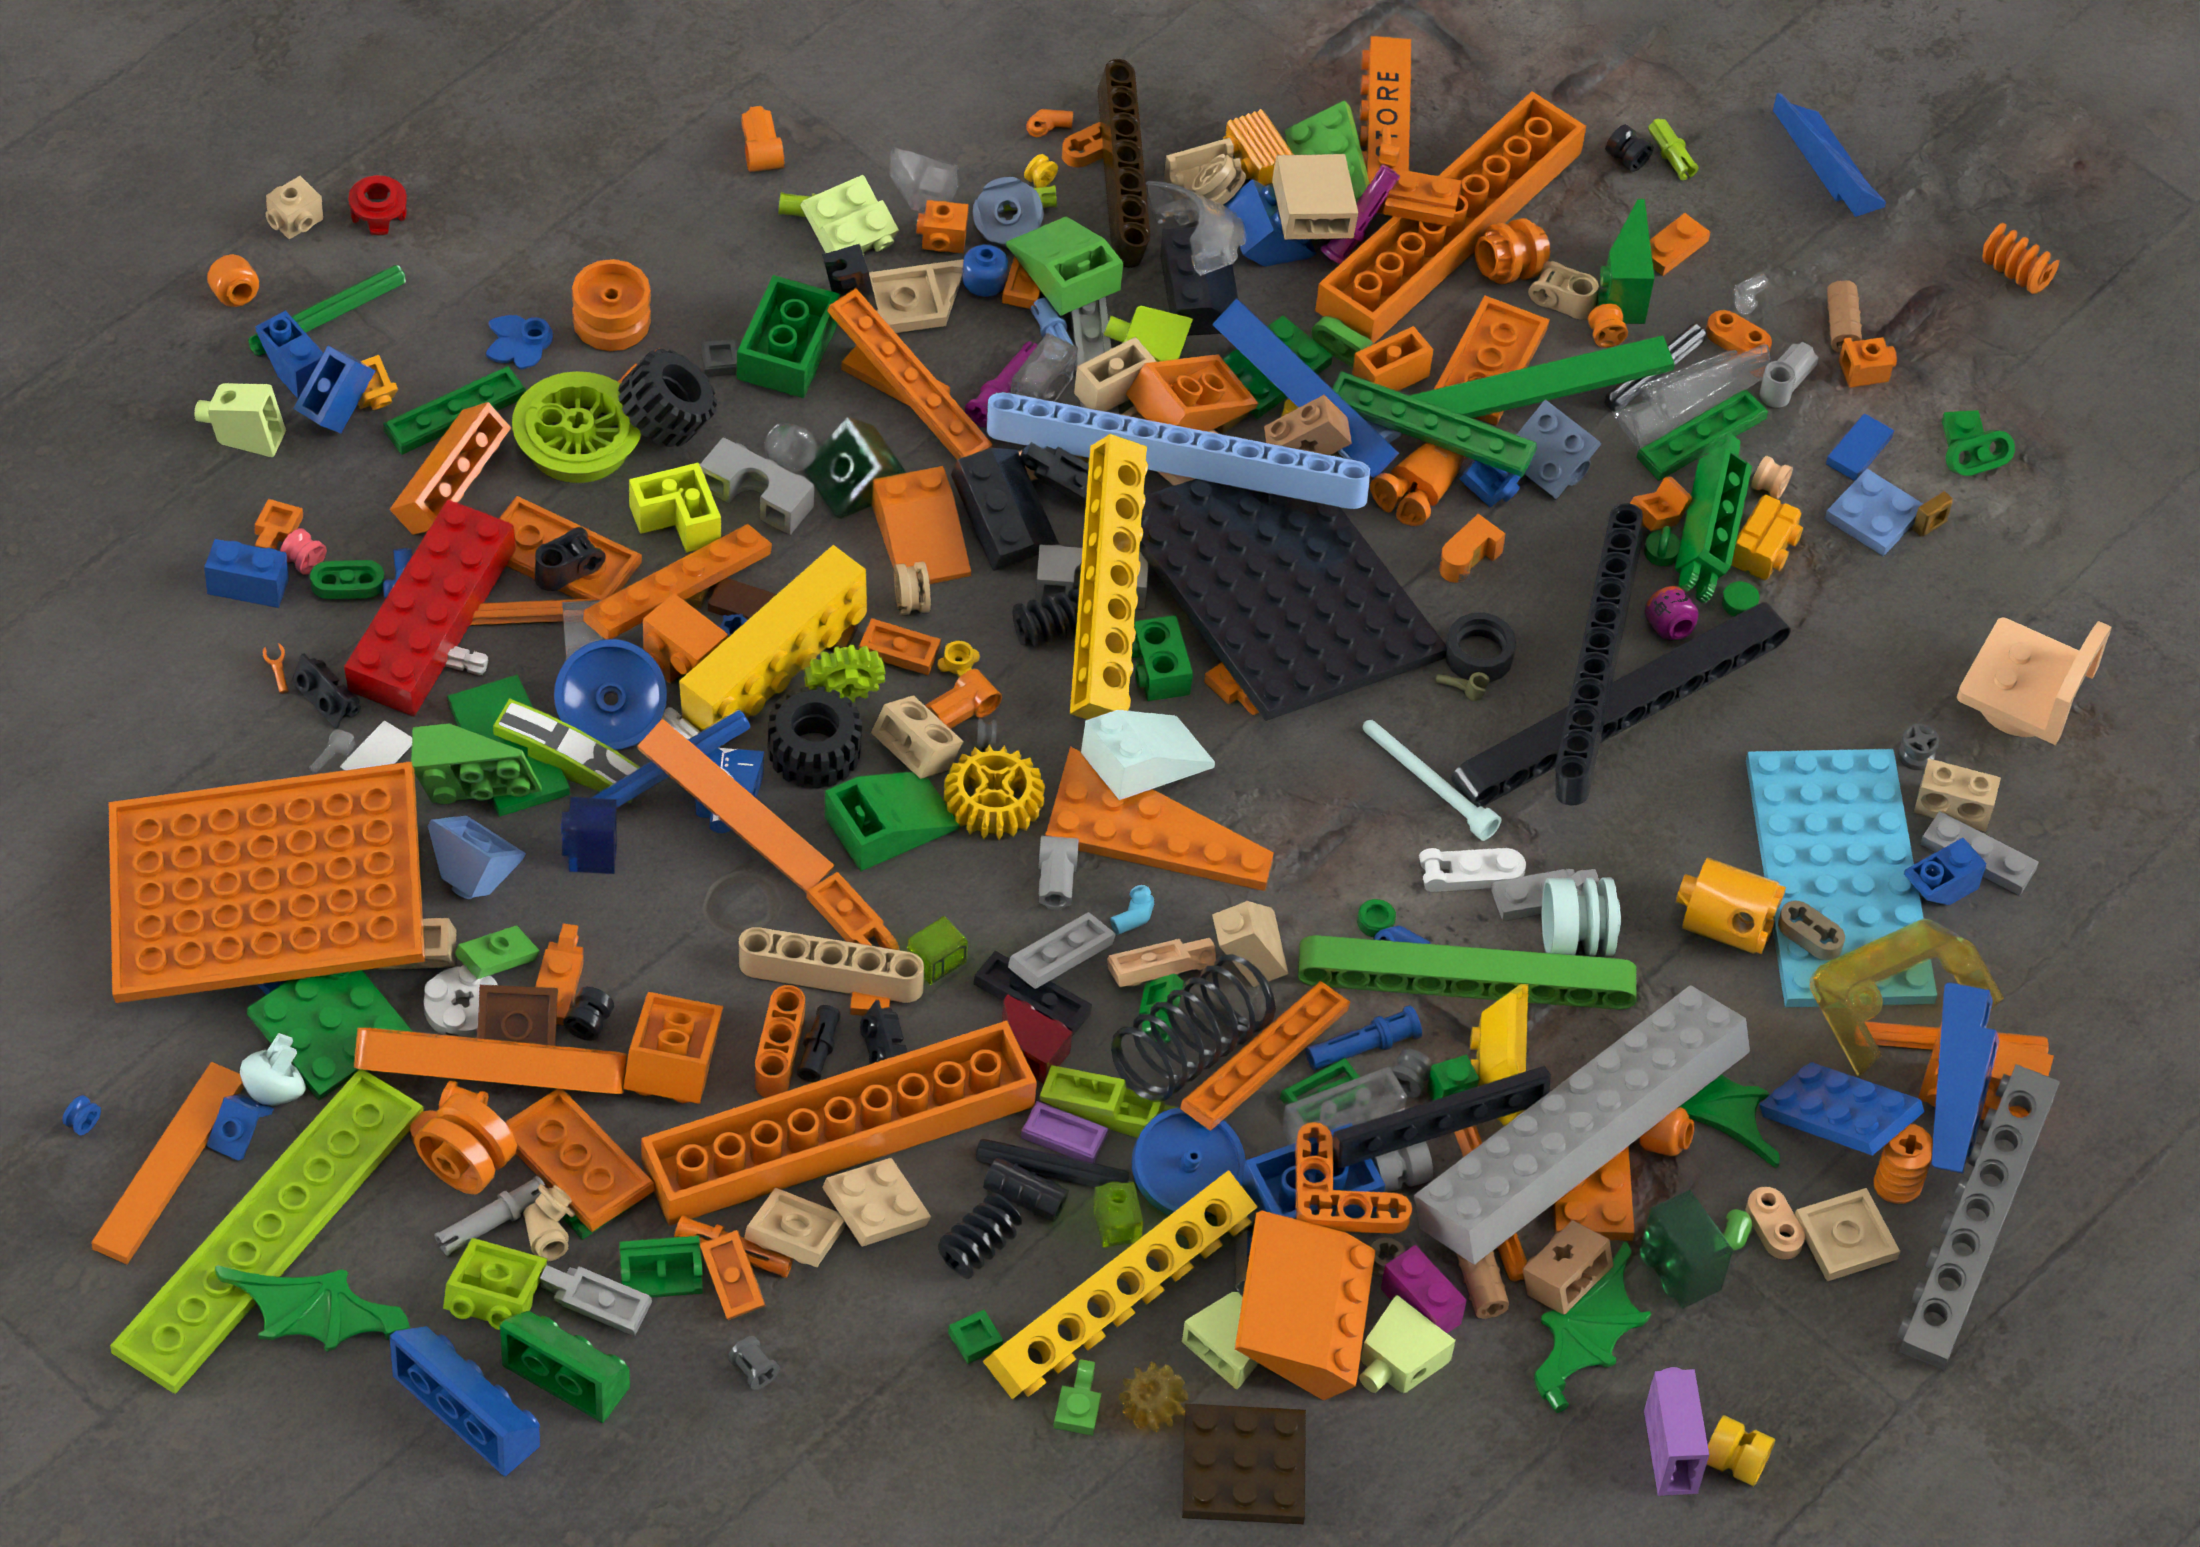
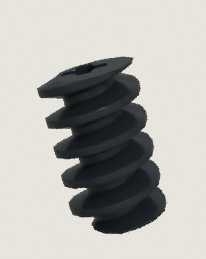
M1071 589L1068 592V596L1065 593L1059 592L1055 595L1054 600L1050 596H1044L1040 603L1033 599L1027 603L1026 607L1022 603L1015 604L1012 615L1020 644L1024 646L1025 639L1029 638L1032 645L1038 647L1039 635L1042 634L1047 643H1052L1053 631H1057L1059 637L1064 640L1067 637L1068 627L1071 628L1076 636L1079 590Z
M990 1193L984 1198L983 1203H979L973 1208L972 1213H968L962 1218L961 1223L954 1225L951 1228V1232H947L940 1238V1243L938 1244L939 1253L952 1270L961 1277L970 1279L974 1275L972 1267L981 1269L984 1266L983 1257L990 1260L995 1256L994 1248L1001 1250L1006 1246L1004 1237L1013 1240L1017 1236L1014 1225L1020 1226L1022 1218L1015 1207L1003 1196L997 1193Z

